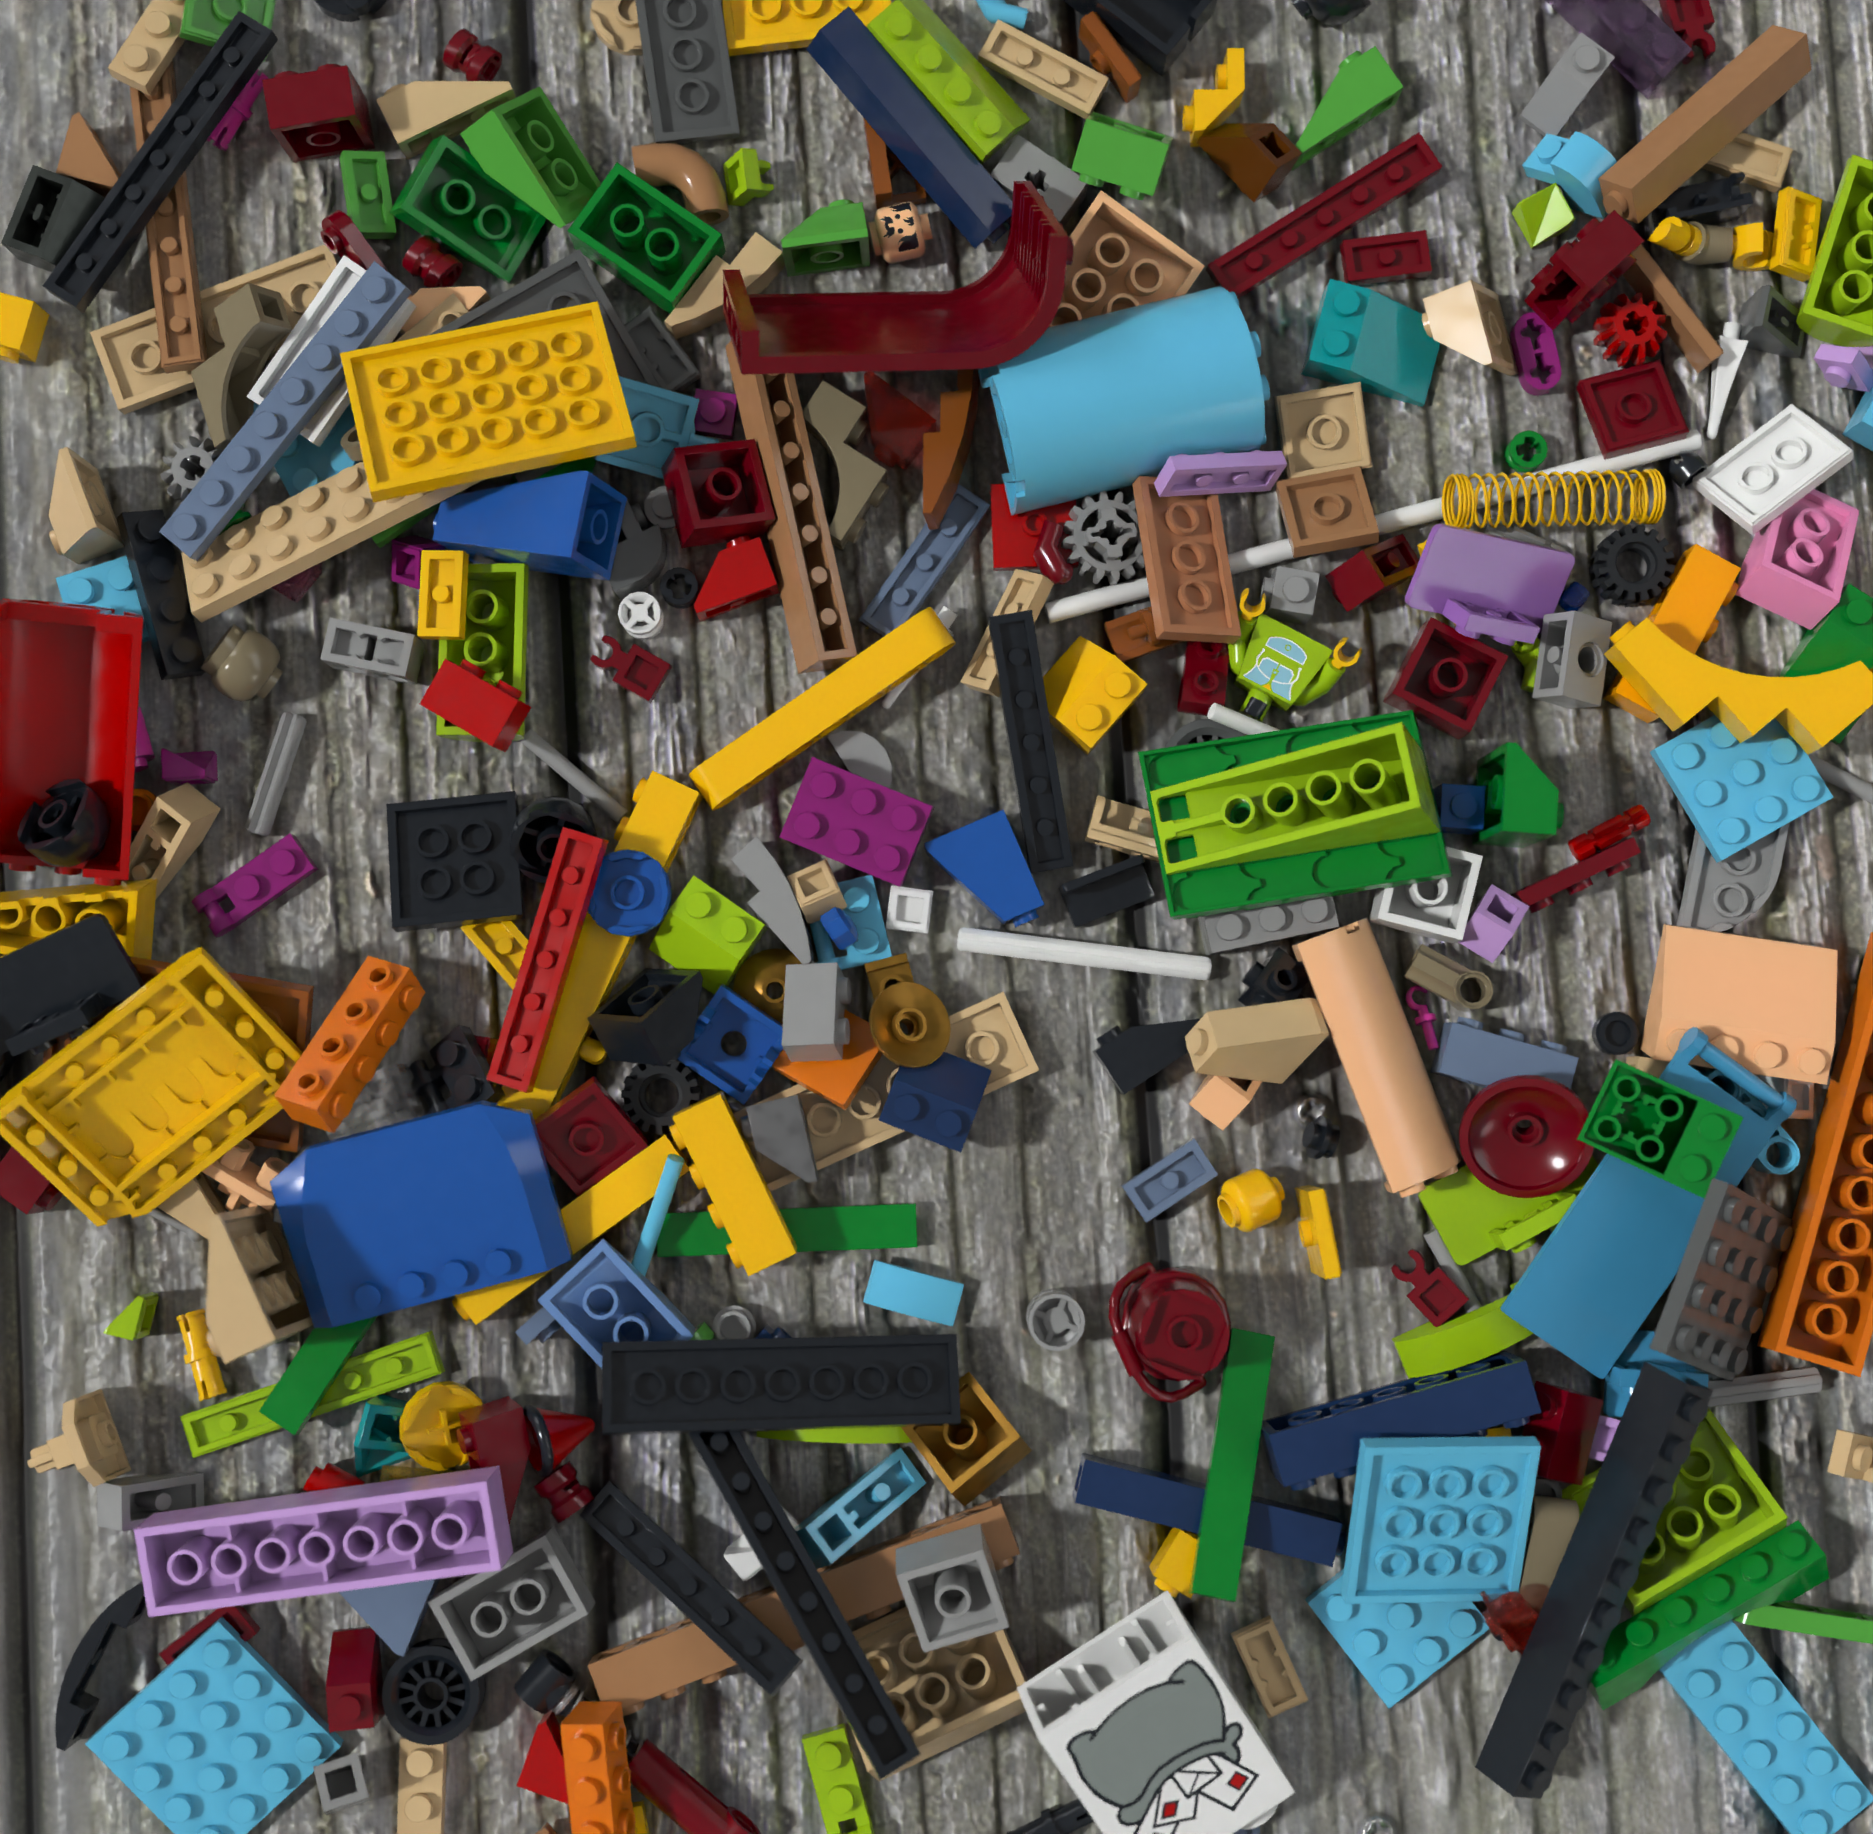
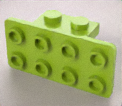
M1592 1155L1587 1167L1574 1182L1558 1192L1536 1198H1517L1498 1193L1481 1183L1465 1164L1458 1168V1172L1426 1185L1425 1190L1418 1192V1197L1455 1263L1466 1265L1496 1248L1505 1251L1511 1249L1513 1253H1518L1534 1245L1537 1242L1534 1236L1547 1229L1553 1232L1598 1167V1164Z

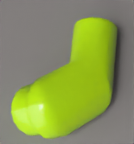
M1536 637L1534 644L1515 641V644L1511 646L1513 653L1525 668L1521 689L1528 692H1533L1540 647L1538 637Z

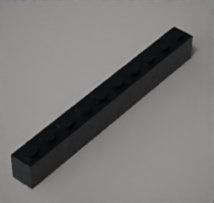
M1645 1362L1476 1763V1769L1513 1797L1541 1799L1543 1793L1550 1786L1553 1769L1561 1751L1569 1741V1732L1575 1717L1586 1701V1691L1594 1672L1603 1661L1605 1646L1612 1630L1620 1620L1621 1608L1629 1589L1638 1578V1568L1647 1547L1654 1540L1656 1525L1664 1506L1672 1497L1673 1485L1681 1466L1689 1457L1690 1445L1699 1423L1707 1414L1708 1402L1713 1390L1672 1368Z
M687 1433L878 1778L883 1779L921 1755L741 1433Z

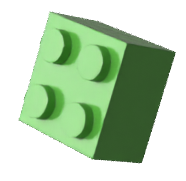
M1093 112L1086 118L1071 171L1080 173L1078 180L1086 184L1103 187L1104 183L1109 182L1121 186L1120 194L1144 200L1146 194L1153 196L1158 188L1173 137Z

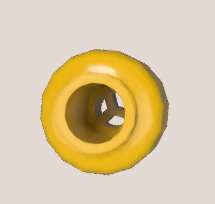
M1255 1168L1223 1183L1221 1195L1217 1197V1204L1220 1214L1228 1226L1236 1227L1243 1232H1251L1274 1222L1280 1217L1282 1211L1281 1201L1285 1199V1192L1276 1177H1270L1263 1170Z

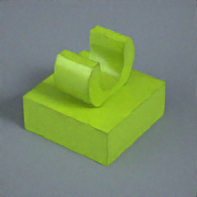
M740 148L723 164L728 205L744 206L752 198L765 197L774 190L773 184L761 182L760 175H764L771 169V164L765 160H758L756 149Z

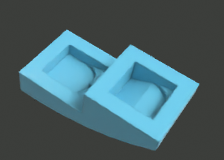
M874 1260L863 1302L953 1327L964 1284L918 1272L911 1268Z

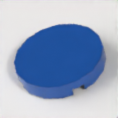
M625 849L609 853L603 858L587 911L600 927L614 935L633 937L646 934L661 924L670 909L672 888L669 876L658 861L644 852Z

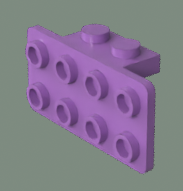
M1439 523L1431 529L1405 595V602L1414 609L1444 615L1456 624L1455 631L1470 638L1479 639L1481 634L1490 635L1491 639L1509 646H1513L1515 641L1534 644L1537 635L1542 632L1544 615L1552 614L1556 609L1574 566L1575 557L1567 551Z

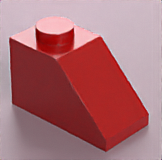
M749 535L735 538L726 544V549L719 551L693 605L700 622L780 593L760 536L751 539Z

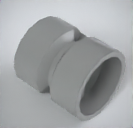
M1055 1288L1042 1290L1032 1298L1027 1306L1026 1321L1029 1332L1036 1343L1047 1350L1061 1351L1069 1349L1079 1341L1084 1333L1085 1318L1083 1310L1075 1298L1064 1290Z

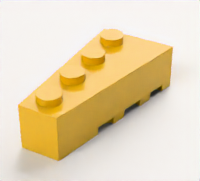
M157 878L122 881L121 885L118 886L86 884L0 892V954L6 955L94 914H102L109 921L128 956L151 960Z

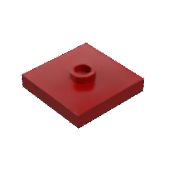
M990 484L993 571L1039 569L1034 561L1033 554L1044 520L1062 526L1066 521H1073L1068 514L1076 506V500L1011 516L1004 484ZM1063 532L1058 550L1066 561L1073 551L1072 549L1061 547L1064 538L1071 536ZM1079 562L1071 564L1072 567L1078 568Z

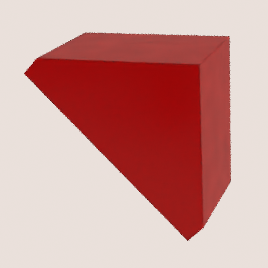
M551 1710L544 1714L536 1728L517 1786L569 1804L561 1728L554 1712Z

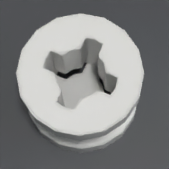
M637 591L631 593L619 605L618 616L620 623L628 634L636 639L647 640L653 638L660 633L664 626L665 617L658 601L646 592Z

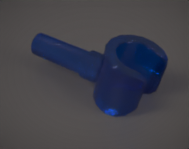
M1572 582L1563 590L1558 605L1565 612L1578 611L1587 602L1590 593L1580 583Z

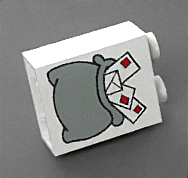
M1168 1590L1017 1687L1038 1740L1103 1834H1233L1239 1829L1248 1830L1261 1826L1272 1817L1280 1802L1295 1793L1267 1742Z

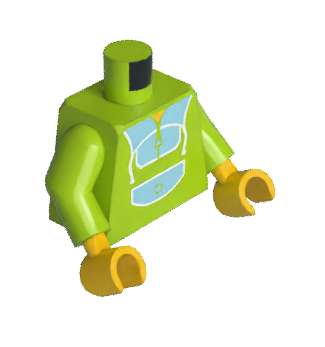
M1246 588L1241 593L1239 605L1241 611L1238 612L1241 637L1234 644L1227 643L1229 668L1236 674L1233 684L1248 692L1239 713L1262 722L1271 705L1287 711L1292 705L1304 707L1327 694L1345 673L1346 667L1352 666L1358 661L1362 654V647H1360L1355 656L1349 657L1344 655L1341 648L1349 638L1344 637L1338 642L1333 652L1332 649L1263 614L1266 605L1265 593H1263L1262 600L1258 605H1249L1246 602L1249 588Z

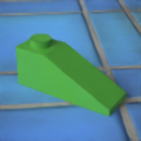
M1376 46L1363 54L1360 51H1356L1340 63V70L1295 145L1302 152V155L1292 167V171L1396 104L1404 87Z

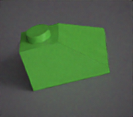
M851 200L834 201L829 204V207L819 208L781 239L787 277L870 266L869 240L863 202L854 203Z

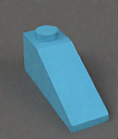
M899 1448L819 1507L794 1528L816 1569L835 1562L922 1488L926 1482L902 1448Z

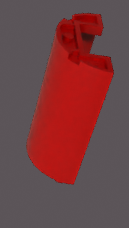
M7 598L0 600V863H8L10 870L28 872L35 871L37 866L54 867L55 873L77 875L81 874L83 869L82 877L94 878L95 884L104 886L121 885L122 880H129L143 634L142 615L132 612H124V615L115 614V609L72 603ZM66 779H79L92 788L106 804L111 823L105 847L97 857L72 867L51 866L32 855L23 847L25 845L18 840L17 836L19 825L27 809L34 801L41 806L51 797L45 792L47 789Z

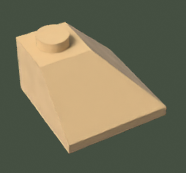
M1469 280L1423 299L1426 312L1422 314V322L1430 338L1433 337V340L1506 375L1513 376L1518 374L1499 297L1496 292Z
M70 448L59 449L48 515L54 529L49 531V536L55 550L59 555H64L73 562L81 564L123 548L124 545L119 527L98 469Z

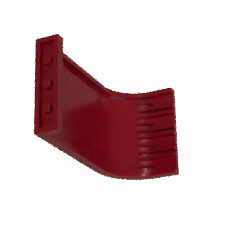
M1014 181L1010 235L1001 257L983 277L959 289L916 292L748 294L740 269L723 270V313L741 374L960 370L987 368L1007 362L1031 347L1044 334L1053 321L1064 292L1066 265H1072L1073 240L1071 237H1068L1062 223L1058 222L1053 210L1049 209L1044 201V197L1039 194L1032 182Z

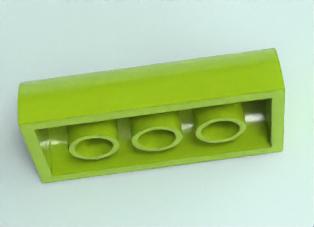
M1852 155L1846 162L1796 320L1799 328L1811 337L1845 347L1873 346V161L1856 155Z
M525 563L469 564L465 640H439L438 670L445 658L457 665H460L464 658L486 671L483 680L496 686L500 679L523 692L519 700L525 703L528 565ZM437 715V736L452 740L483 742ZM525 720L513 741L524 739Z

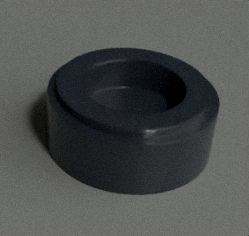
M1611 1012L1600 1016L1592 1028V1039L1595 1046L1601 1052L1608 1055L1628 1053L1635 1047L1639 1038L1636 1022L1629 1015L1621 1012Z

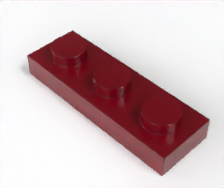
M1634 837L1623 840L1510 895L1528 905V909L1532 914L1555 903L1552 895L1567 889L1568 894L1572 895L1593 885L1590 877L1605 870L1607 877L1631 867L1629 858L1641 853V850Z

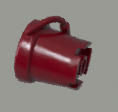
M1146 1262L1125 1274L1115 1284L1109 1298V1321L1113 1331L1111 1338L1129 1377L1133 1376L1145 1393L1155 1400L1174 1403L1188 1398L1207 1385L1204 1375L1208 1370L1211 1371L1217 1367L1227 1352L1231 1328L1226 1300L1213 1282L1193 1270L1169 1267L1156 1271L1151 1262ZM1140 1279L1139 1281H1137L1135 1284L1132 1285V1287L1130 1288L1129 1292H1128L1127 1295L1125 1296V1298H1124V1300L1122 1301L1121 1306H1120V1300H1121V1298H1122V1295H1123L1125 1289H1126L1129 1285H1131L1134 1281ZM1143 1371L1158 1379L1176 1382L1184 1380L1195 1381L1179 1390L1168 1392L1160 1390L1151 1384Z

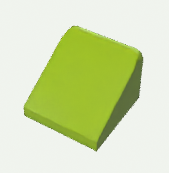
M151 1292L137 1296L104 1330V1334L132 1341L149 1335L159 1299L158 1294Z

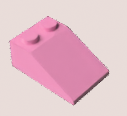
M1813 489L1755 534L1742 563L1738 579L1739 588L1735 595L1812 630L1840 602L1860 510Z

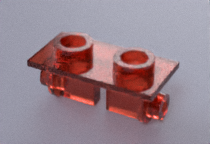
M1485 1591L1480 1592L1487 1607L1482 1612V1615L1489 1629L1495 1636H1501L1511 1653L1517 1650L1522 1655L1539 1614L1535 1610L1533 1611L1530 1604L1518 1592H1507L1494 1600Z

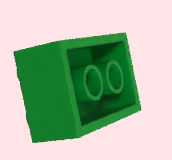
M619 163L614 165L567 230L576 250L580 249L583 255L669 314L716 255L722 258L726 252L720 232Z

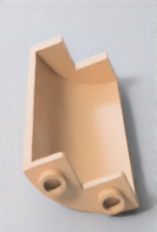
M1368 918L1293 945L1292 948L1297 961H1302L1387 1179L1384 1182L1386 1190L1390 1193L1399 1192L1401 1197H1407L1425 1190L1426 1187L1423 1182L1432 1177L1440 1179L1458 1172L1457 1164L1461 1161L1460 1155Z

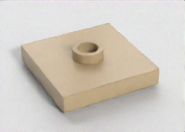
M1361 382L1274 397L1281 448L1287 462L1285 467L1286 479L1360 466L1361 469L1372 467Z

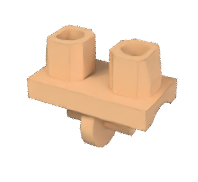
M244 1138L202 1172L220 1182L217 1189L229 1196L225 1209L229 1211L238 1210L244 1204L249 1208L261 1206L271 1212L276 1206L270 1181L289 1164L279 1158L270 1157L264 1162L262 1168L249 1161L255 1147L252 1142Z

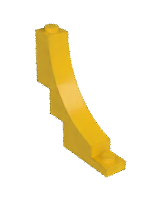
M1648 617L1636 627L1629 620L1609 637L1614 645L1604 653L1605 657L1672 732L1684 725L1707 706L1740 743L1754 736L1775 718L1809 755L1825 746L1873 705V667L1868 669L1861 660L1840 669L1807 676L1767 677L1746 674L1721 667L1686 650L1665 635Z

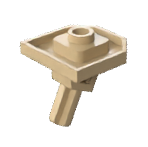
M102 1389L63 1403L62 1430L64 1434L47 1440L46 1444L30 1451L31 1459L27 1460L29 1468L35 1467L38 1473H44L54 1468L58 1470L75 1463L77 1471L93 1487L131 1471Z

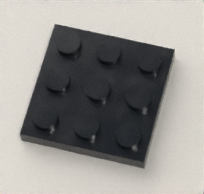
M515 791L386 804L392 928L395 932L525 919L523 873L518 869L519 864L510 852L512 827L516 817L519 815L518 795Z

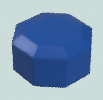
M834 907L820 916L821 923L839 950H845L858 942L856 925L842 909Z

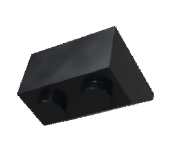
M645 968L587 1018L610 1060L666 1066L676 1061L681 1055V1050L694 1039L703 977L700 971Z

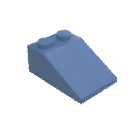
M604 1238L538 1299V1302L601 1369L602 1342L690 1340L694 1336L696 1329L657 1287Z

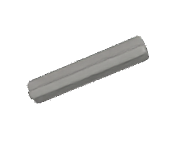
M284 712L281 716L245 824V829L249 832L261 836H268L270 834L307 723L306 719L300 715Z
M1807 1367L1735 1377L1732 1382L1726 1379L1708 1381V1388L1713 1390V1393L1708 1402V1408L1819 1393L1822 1391V1376L1817 1368Z

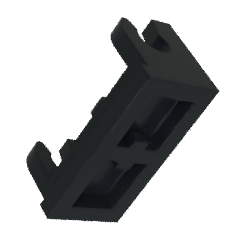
M1744 172L1733 173L1728 178L1679 187L1651 212L1654 228L1656 229L1663 219L1672 216L1685 222L1696 221L1708 225L1738 220L1753 204L1751 192L1740 194V182L1745 178Z

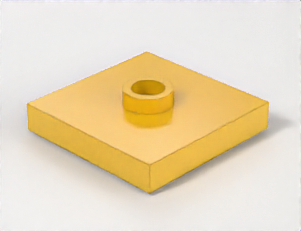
M1312 1185L1295 1187L1301 1221H1298V1230L1303 1247L1307 1248L1311 1273L1325 1280L1341 1277L1342 1270L1326 1190Z

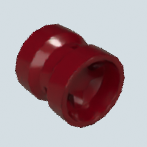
M463 28L454 34L448 42L442 62L453 72L465 74L467 81H492L500 69L502 55L492 46L481 45L475 34Z
M431 235L422 236L415 241L406 252L402 261L403 268L412 276H421L426 288L452 287L460 277L463 269L462 263L452 254L441 252L440 243Z
M570 1461L534 1486L540 1498L547 1499L552 1506L550 1513L557 1523L573 1515L594 1498L589 1488L581 1485L577 1480V1470Z

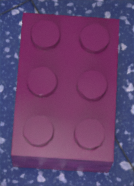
M812 757L780 838L901 887L935 807Z

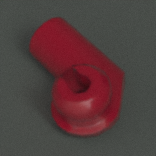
M1044 520L1033 554L1034 561L1042 575L1046 576L1054 584H1066L1073 576V567L1070 563H1066L1058 550L1065 527Z

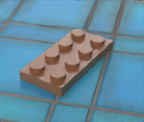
M1139 476L1132 486L1156 639L1234 644L1241 637V630L1218 494L1159 497L1154 485L1157 477Z

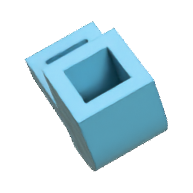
M1575 131L1570 139L1547 133L1522 165L1527 177L1550 184L1556 183L1557 186H1560L1570 209L1602 219L1607 215L1603 205L1599 177L1617 162L1616 159L1600 143L1580 132Z

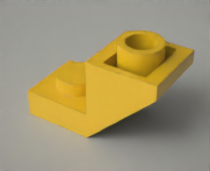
M1227 48L1223 64L1216 65V89H1194L1190 105H1184L1182 126L1183 132H1190V147H1199L1197 142L1200 137L1219 127L1240 106L1245 90L1244 48Z

